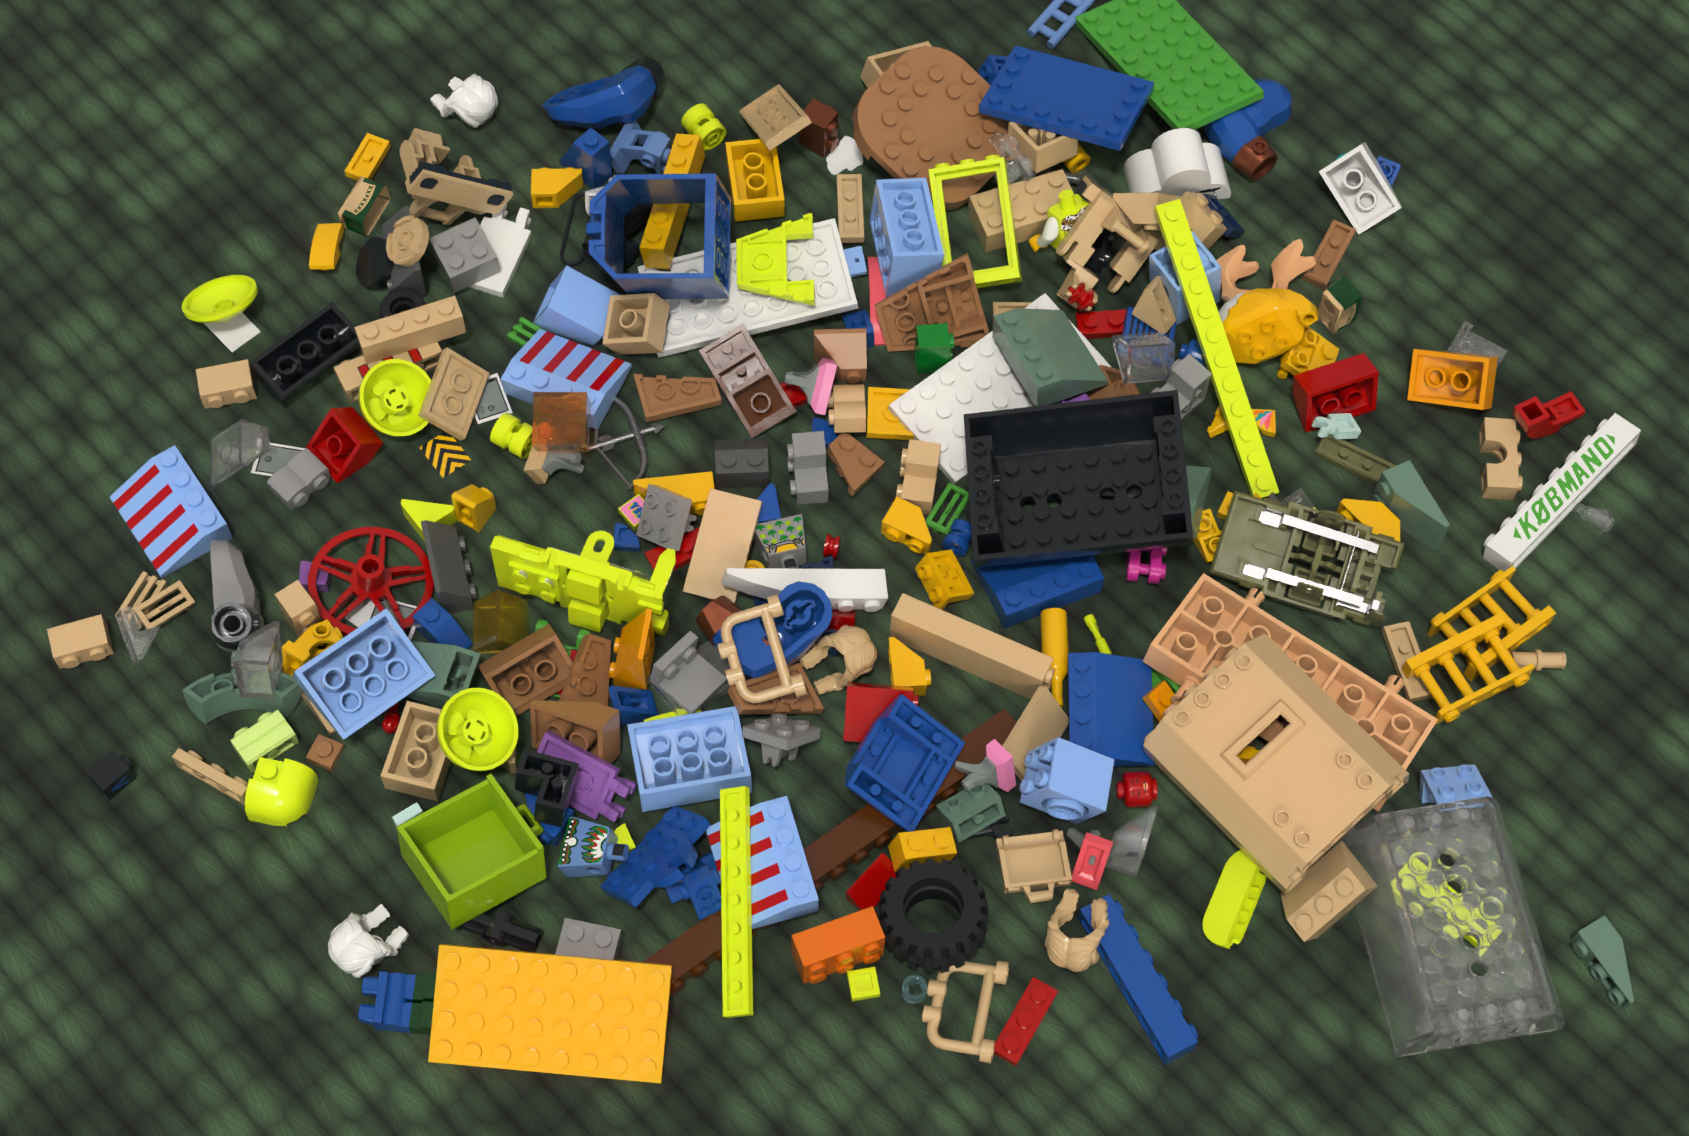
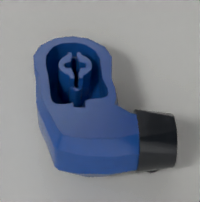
M650 57L640 58L611 77L565 89L547 99L542 106L551 119L570 126L600 129L617 122H633L646 112L652 101L659 98L657 92L664 82V71L656 60Z

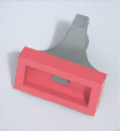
M1069 828L1067 836L1080 849L1072 874V882L1097 890L1113 841L1101 838V832L1098 830H1092L1090 833L1086 832V835L1074 828Z

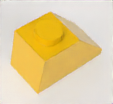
M471 484L455 491L451 496L457 521L478 533L497 509L493 493L484 487L478 488Z
M889 637L888 657L891 684L893 686L913 687V694L926 696V688L931 685L930 669H925L924 659L895 637Z

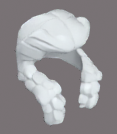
M476 74L471 75L464 81L457 77L451 79L448 86L451 87L453 92L447 100L441 94H435L430 98L432 104L440 111L441 117L445 118L456 112L462 121L473 128L484 124L493 115L498 106V98L493 85Z
M380 904L367 915L351 913L348 918L337 925L331 932L328 952L333 962L342 971L351 973L356 978H361V976L372 969L376 959L385 956H396L399 952L397 949L401 948L402 943L407 940L409 933L399 926L392 931L385 942L377 940L370 935L369 932L372 928H378L387 917H390L384 905Z

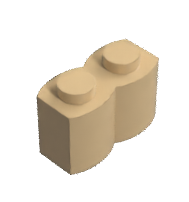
M864 384L833 385L828 408H833L829 409V425H834V433L866 432Z

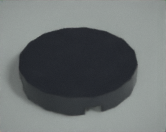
M372 237L366 241L359 252L356 263V276L363 286L378 288L381 286L379 284L382 281L385 282L391 274L394 262L387 256V240L384 238Z

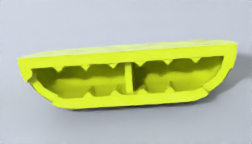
M1241 850L1234 853L1226 862L1205 912L1202 924L1206 937L1215 945L1230 949V946L1234 943L1239 944L1243 939L1267 878L1257 865Z

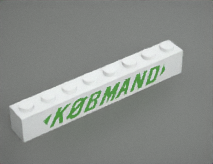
M1616 413L1609 420H1602L1596 429V433L1593 436L1588 435L1581 443L1580 449L1577 452L1572 451L1568 455L1564 466L1561 469L1555 468L1548 478L1549 481L1545 485L1540 484L1533 492L1532 498L1529 501L1524 500L1519 505L1514 517H1507L1501 524L1500 531L1496 535L1492 533L1483 544L1485 547L1483 559L1504 572L1512 566L1516 569L1637 444L1641 430Z

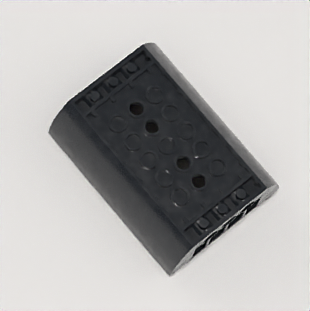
M1178 390L963 414L973 561L977 568L1194 545ZM1132 489L1142 491L1141 496L1136 499L1128 497L1127 494ZM1105 492H1112L1115 494V498L1112 501L1106 502L1101 499V495ZM1057 497L1062 500L1061 505L1058 507H1050L1048 505V501L1052 498ZM1031 500L1036 503L1031 510L1021 508L1025 501Z

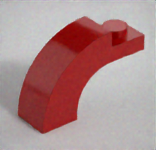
M1572 391L1544 404L1535 396L1514 406L1512 411L1513 416L1524 432L1532 439L1546 437L1559 432L1562 426L1583 417L1586 412Z

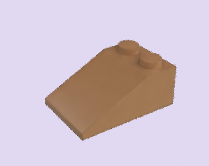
M533 700L530 703L533 748H539L544 733L550 730L610 764L620 755V716L618 709L597 702Z

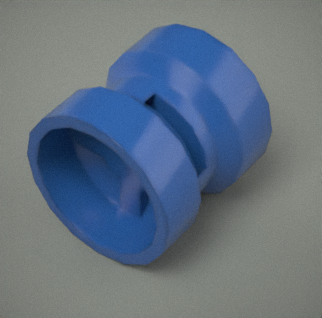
M955 519L950 526L951 532L945 536L942 545L946 550L952 549L954 555L964 556L969 549V542L972 541L971 524L965 520Z

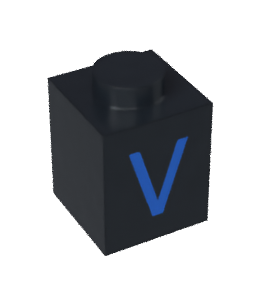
M113 750L86 771L91 781L109 801L136 779L131 771L134 768L131 761L124 754L119 757Z

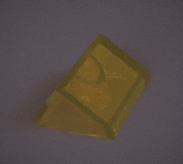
M497 590L474 602V652L500 653L528 636V600Z

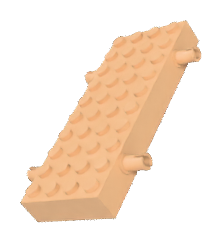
M1204 573L1148 648L1143 662L1180 685L1178 691L1171 698L1172 703L1178 704L1181 699L1185 698L1183 696L1184 693L1192 685L1196 684L1198 686L1205 680L1204 675L1213 666L1219 667L1226 661L1224 657L1234 647L1239 649L1244 643L1265 633L1405 770L1438 721L1437 718L1398 695L1405 685L1402 678L1394 685L1398 676L1390 675L1386 683L1382 685L1260 609L1259 605L1265 599L1262 591L1254 598L1258 589L1251 588L1247 596L1243 598ZM1280 715L1259 736L1270 742L1289 723ZM1384 797L1373 809L1379 812L1387 799Z

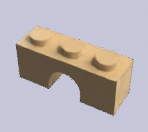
M1484 417L1478 430L1479 452L1495 455L1500 463H1486L1480 475L1481 498L1513 501L1517 492L1521 491L1523 478L1518 472L1522 459L1521 453L1517 452V445L1520 442V430L1516 429V419Z

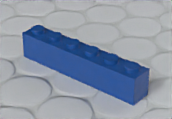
M1108 894L1102 899L1107 901L1109 926L1098 945L1099 956L1163 1064L1166 1065L1193 1051L1198 1043V1033L1191 1023L1187 1024L1184 1019L1180 1002L1176 998L1172 999L1167 990L1168 983L1161 973L1157 974L1154 969V961L1147 949L1143 950L1139 944V936L1133 925H1128L1123 916L1125 914L1121 904L1117 900L1114 901L1111 895ZM1091 904L1081 908L1077 917L1087 935L1094 931L1091 926Z

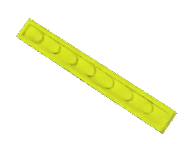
M740 786L720 789L723 1017L725 1018L753 1016L750 788Z

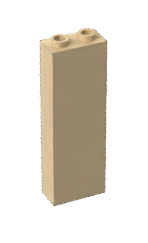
M902 593L891 615L889 637H895L906 646L1028 699L1033 697L1039 686L1047 687L1048 690L1051 687V679L1055 669L1051 668L1053 658L904 593Z

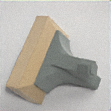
M540 425L524 471L536 484H546L548 475H551L557 469H567L581 474L585 466L580 463L582 457L580 452L564 450L561 438L548 425ZM549 448H554V449H560V450H548V449H549Z

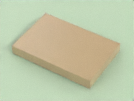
M450 348L443 349L418 416L460 441L466 439L490 373Z
M1038 687L1002 745L1013 756L1014 771L1021 782L1025 775L1026 766L1024 762L1028 752L1056 737L1060 738L1069 724V717L1047 687Z

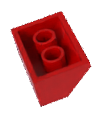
M1365 353L1293 375V397L1305 432L1319 429V427L1311 426L1314 419L1318 416L1327 418L1328 414L1351 413L1353 417L1376 410L1379 371Z

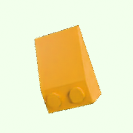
M1413 349L1407 400L1478 410L1492 408L1498 357Z
M645 609L622 628L621 637H616L614 653L617 654L616 662H611L609 678H613L614 686L643 690L648 688L656 644L652 609Z

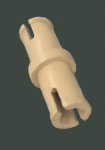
M1537 649L1532 652L1510 651V654L1520 668L1531 663L1535 667L1534 671H1541L1542 668L1564 669L1566 667L1565 652H1542Z

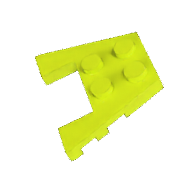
M812 213L805 214L802 219L791 222V220L783 222L782 226L769 231L764 229L736 239L738 289L815 305L814 280L788 281L787 240L814 238Z

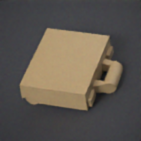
M1053 829L1052 832L1014 837L1004 835L1002 838L996 839L995 844L1004 894L1024 892L1029 903L1052 901L1055 887L1071 886L1072 876L1063 831ZM1048 889V890H1042V891H1034V892H1031V890Z

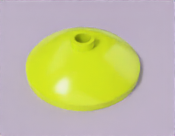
M229 275L213 279L195 288L185 297L182 302V311L186 318L198 323L230 321L252 304L258 293L257 284L253 278L245 275Z

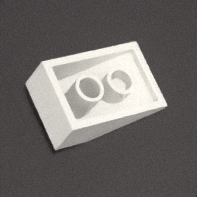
M1366 142L1319 171L1358 235L1402 208Z

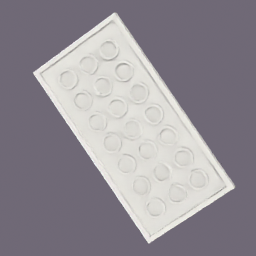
M835 218L813 223L814 238L787 240L788 281L814 280L815 305L738 289L736 242L731 243L729 299H663L670 304L663 351L662 353H657L658 357L707 346L742 324L749 335L858 309ZM704 250L674 257L670 270L645 268V265L638 266L639 273H704Z
M1046 293L1024 308L1060 310ZM1073 325L1098 366L1111 367ZM991 331L892 402L888 410L895 418H899V422L907 431H911L914 435V440L941 444L938 468L952 484L956 485L968 476L963 414L1032 407L1035 405L993 339V331Z

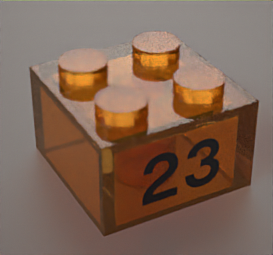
M534 392L532 445L535 450L589 451L590 399L587 392Z

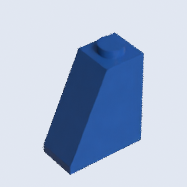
M592 128L580 136L559 160V163L565 168H582L583 182L592 189L601 187L612 177L609 141Z

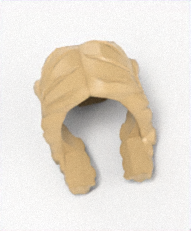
M843 625L837 632L822 637L811 647L812 649L800 658L801 666L808 669L813 668L822 659L827 657L830 647L836 648L844 655L845 673H834L814 681L817 694H825L834 690L839 692L847 686V682L852 683L860 675L873 670L874 662L877 658V649L864 629L857 626Z
M1068 888L1064 891L1063 898L1056 906L1050 921H1048L1045 947L1047 948L1049 960L1055 965L1073 972H1082L1087 970L1090 965H1095L1099 960L1097 948L1109 926V919H1107L1108 905L1107 901L1102 898L1098 900L1093 899L1091 904V926L1094 931L1084 938H1069L1059 928L1073 918L1079 894L1074 889Z

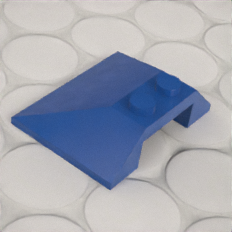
M900 694L874 720L848 763L845 786L906 832L914 831L965 742L903 694Z

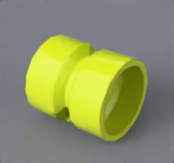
M703 103L691 107L681 119L682 126L689 134L700 135L704 151L717 147L727 134L725 127L715 118V115L708 106Z
M506 412L496 421L491 431L490 441L503 449L509 447L510 453L525 459L530 454L538 429L527 423L521 424L520 419Z

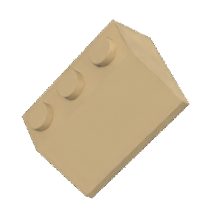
M1113 193L1115 202L1134 224L1144 225V230L1161 232L1154 207L1180 199L1190 230H1193L1195 199L1163 193Z
M1341 841L1307 870L1306 877L1287 895L1282 892L1280 896L1287 921L1300 938L1307 942L1317 939L1376 889L1378 885L1343 841Z

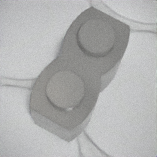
M306 448L294 456L286 466L276 471L268 479L267 484L270 491L292 510L303 506L308 501L311 493L323 489L328 484L331 475L328 468Z

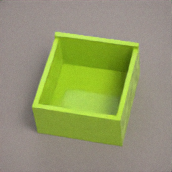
M492 774L487 775V779L396 827L401 856L452 930L546 879L544 847L536 837L544 829L538 821L534 820V815L526 804L515 808ZM523 815H525L526 818L529 820V822L533 826L532 828H530L528 824L525 822V820L522 817Z

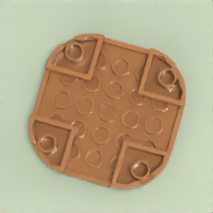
M919 47L902 55L868 87L856 104L852 115L855 130L853 136L859 150L867 160L873 157L894 179L926 178L932 205L929 169L935 168V165L940 163H949L950 166L958 165L961 160L974 159L975 162L985 160L986 156L999 155L1000 158L1004 157L1007 162L1014 153L1008 146V124L1011 121L979 113V104L990 88V85L961 57L939 47ZM996 172L942 181L945 209L952 210L966 204L969 201V196L975 195Z

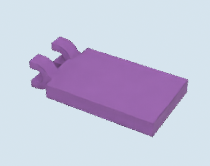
M550 730L545 732L537 750L538 753L579 763L577 783L569 806L595 820L600 818L601 814L613 822H616L618 818H623L627 808L621 804L611 802L615 792L624 798L628 796V793L633 794L637 783L618 777L620 768Z

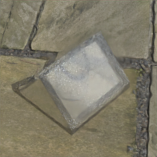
M1161 332L1113 335L1111 337L1124 384L1161 381L1169 378L1171 372L1169 369L1174 363L1175 342Z

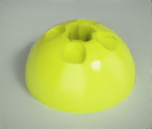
M389 359L376 364L364 376L359 389V406L364 418L375 430L385 435L403 437L417 433L429 423L419 417L418 414L431 379L423 369L410 361Z
M468 688L453 695L441 709L436 727L437 739L443 753L457 766L472 771L490 770L503 764L513 753L518 740V722L513 709L502 696L485 688Z

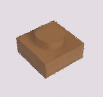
M318 734L306 756V760L332 772L345 749L344 744Z

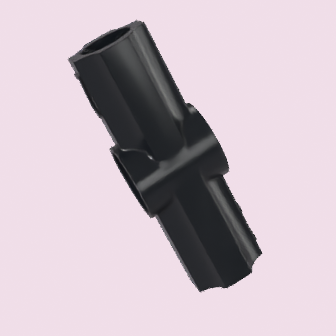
M498 909L487 910L458 926V928L481 935L482 939L493 945L504 946L506 944L527 952H535L538 949L543 934L542 929L517 921L509 913Z

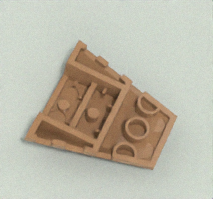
M968 253L874 304L888 352L914 350L916 325L947 323L948 332L954 335V346L960 345V347H970L989 334Z

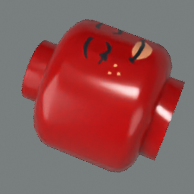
M1125 772L1122 775L1121 782H1116L1117 799H1122L1124 806L1128 808L1149 807L1153 800H1157L1156 778L1151 777L1149 772Z

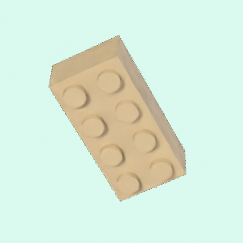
M1063 169L1010 184L1017 243L1027 241L1037 234H1042L1047 220V210L1060 202L1058 195L1061 191L1072 190ZM999 188L969 196L967 213L985 253L1006 247Z

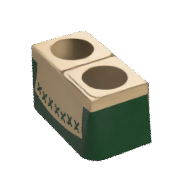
M360 176L338 212L343 228L368 236L390 200L385 199H391L387 186Z
M1345 276L1341 277L1323 292L1318 308V319L1332 334L1357 319L1362 303L1361 293Z

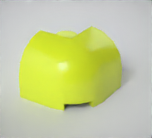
M259 757L253 779H249L245 796V812L249 821L274 826H287L288 823L298 820L304 814L306 815L312 805L319 782L317 774L313 769L297 761L285 758L284 762Z

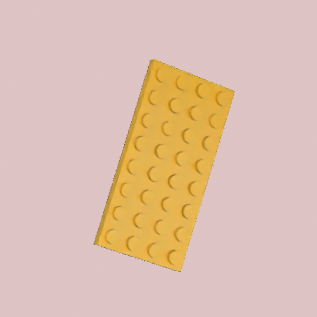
M440 944L428 1062L661 1083L672 965Z

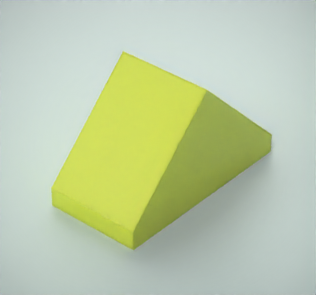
M407 499L401 500V507L405 518L424 542L421 521L427 520L450 526L457 521L453 505Z

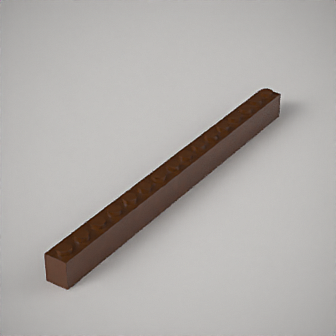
M1004 708L961 738L965 744L955 762L980 764L987 757L986 745L995 739L1002 746L1017 722ZM955 762L923 817L932 813L936 808V804L957 794L958 789L962 787L961 781L968 775L956 770ZM870 804L861 808L803 849L816 892L819 893L824 888L823 884L830 879L837 880L847 871L846 868L854 862L855 864L863 862L869 856L868 852L878 847L880 849L887 845L892 839L891 836L898 831L902 833L905 830ZM721 910L707 916L643 961L672 965L670 987L672 995L679 992L685 986L684 982L693 976L698 978L709 969L708 966L716 960L722 961ZM773 924L766 925V926H762V927H764L765 929H767V928L771 927ZM762 927L752 929V939L755 937V932Z

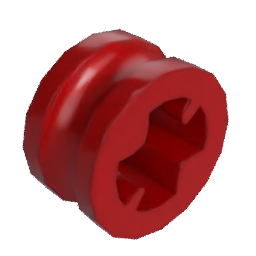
M827 534L823 557L831 555L833 559H837L841 536L837 535V537L833 538L831 534Z

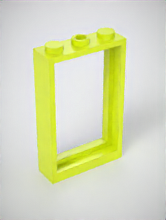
M999 155L986 156L985 160L976 162L974 159L961 160L960 164L952 166L949 163H940L935 165V168L929 169L933 208L944 252L942 267L952 262L942 181L993 172L997 173L1009 265L973 271L977 288L1022 282L1007 162L1004 157L1000 158Z

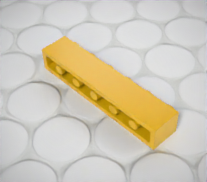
M676 133L663 174H700L705 158L700 135ZM690 203L653 204L639 247L645 268L670 270Z

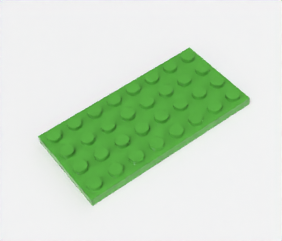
M1112 0L1075 17V25L1120 73L1154 82V90L1147 102L1172 129H1198L1264 98V90L1176 0Z

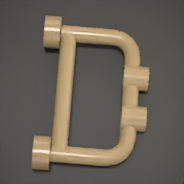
M778 594L767 597L768 603L733 613L722 623L721 638L723 642L717 645L721 659L727 658L730 669L725 670L729 686L735 685L740 697L750 703H761L794 692L796 697L807 695L802 674L790 676L773 618L784 615ZM762 617L781 685L759 692H751L747 687L745 675L738 657L737 648L732 636V627L738 623Z
M965 961V965L959 968H955L954 965L950 966L949 972L940 973L939 970L936 980H929L927 996L933 998L931 1006L924 1005L922 1022L927 1023V1037L935 1047L947 1051L980 1056L979 1062L992 1063L995 1040L984 1039L994 983L1006 985L1009 962L997 961L996 966ZM953 972L984 976L971 1042L943 1038L938 1033L948 977Z

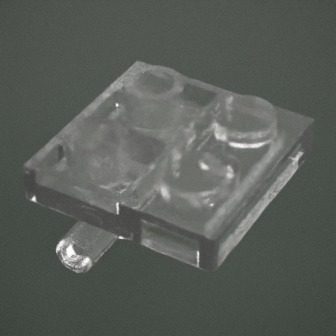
M995 133L989 138L1000 157H1004L1007 162L1009 184L1015 180L1028 181L1035 176L1032 171L1034 168L1032 162L1027 156L1023 157L1018 151L1020 145L1014 136Z

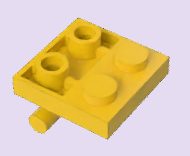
M1305 326L1304 337L1301 343L1281 354V364L1277 377L1286 379L1288 372L1296 375L1334 363L1339 348L1310 327Z

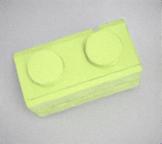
M279 710L273 713H264L259 717L258 723L250 728L244 727L239 729L234 734V738L230 740L233 748L251 773L255 772L259 757L273 760L299 743L296 734Z

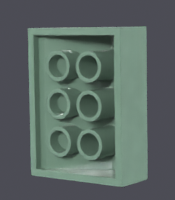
M1016 308L993 316V339L1035 406L1049 405L1108 384L1106 376L1063 310Z

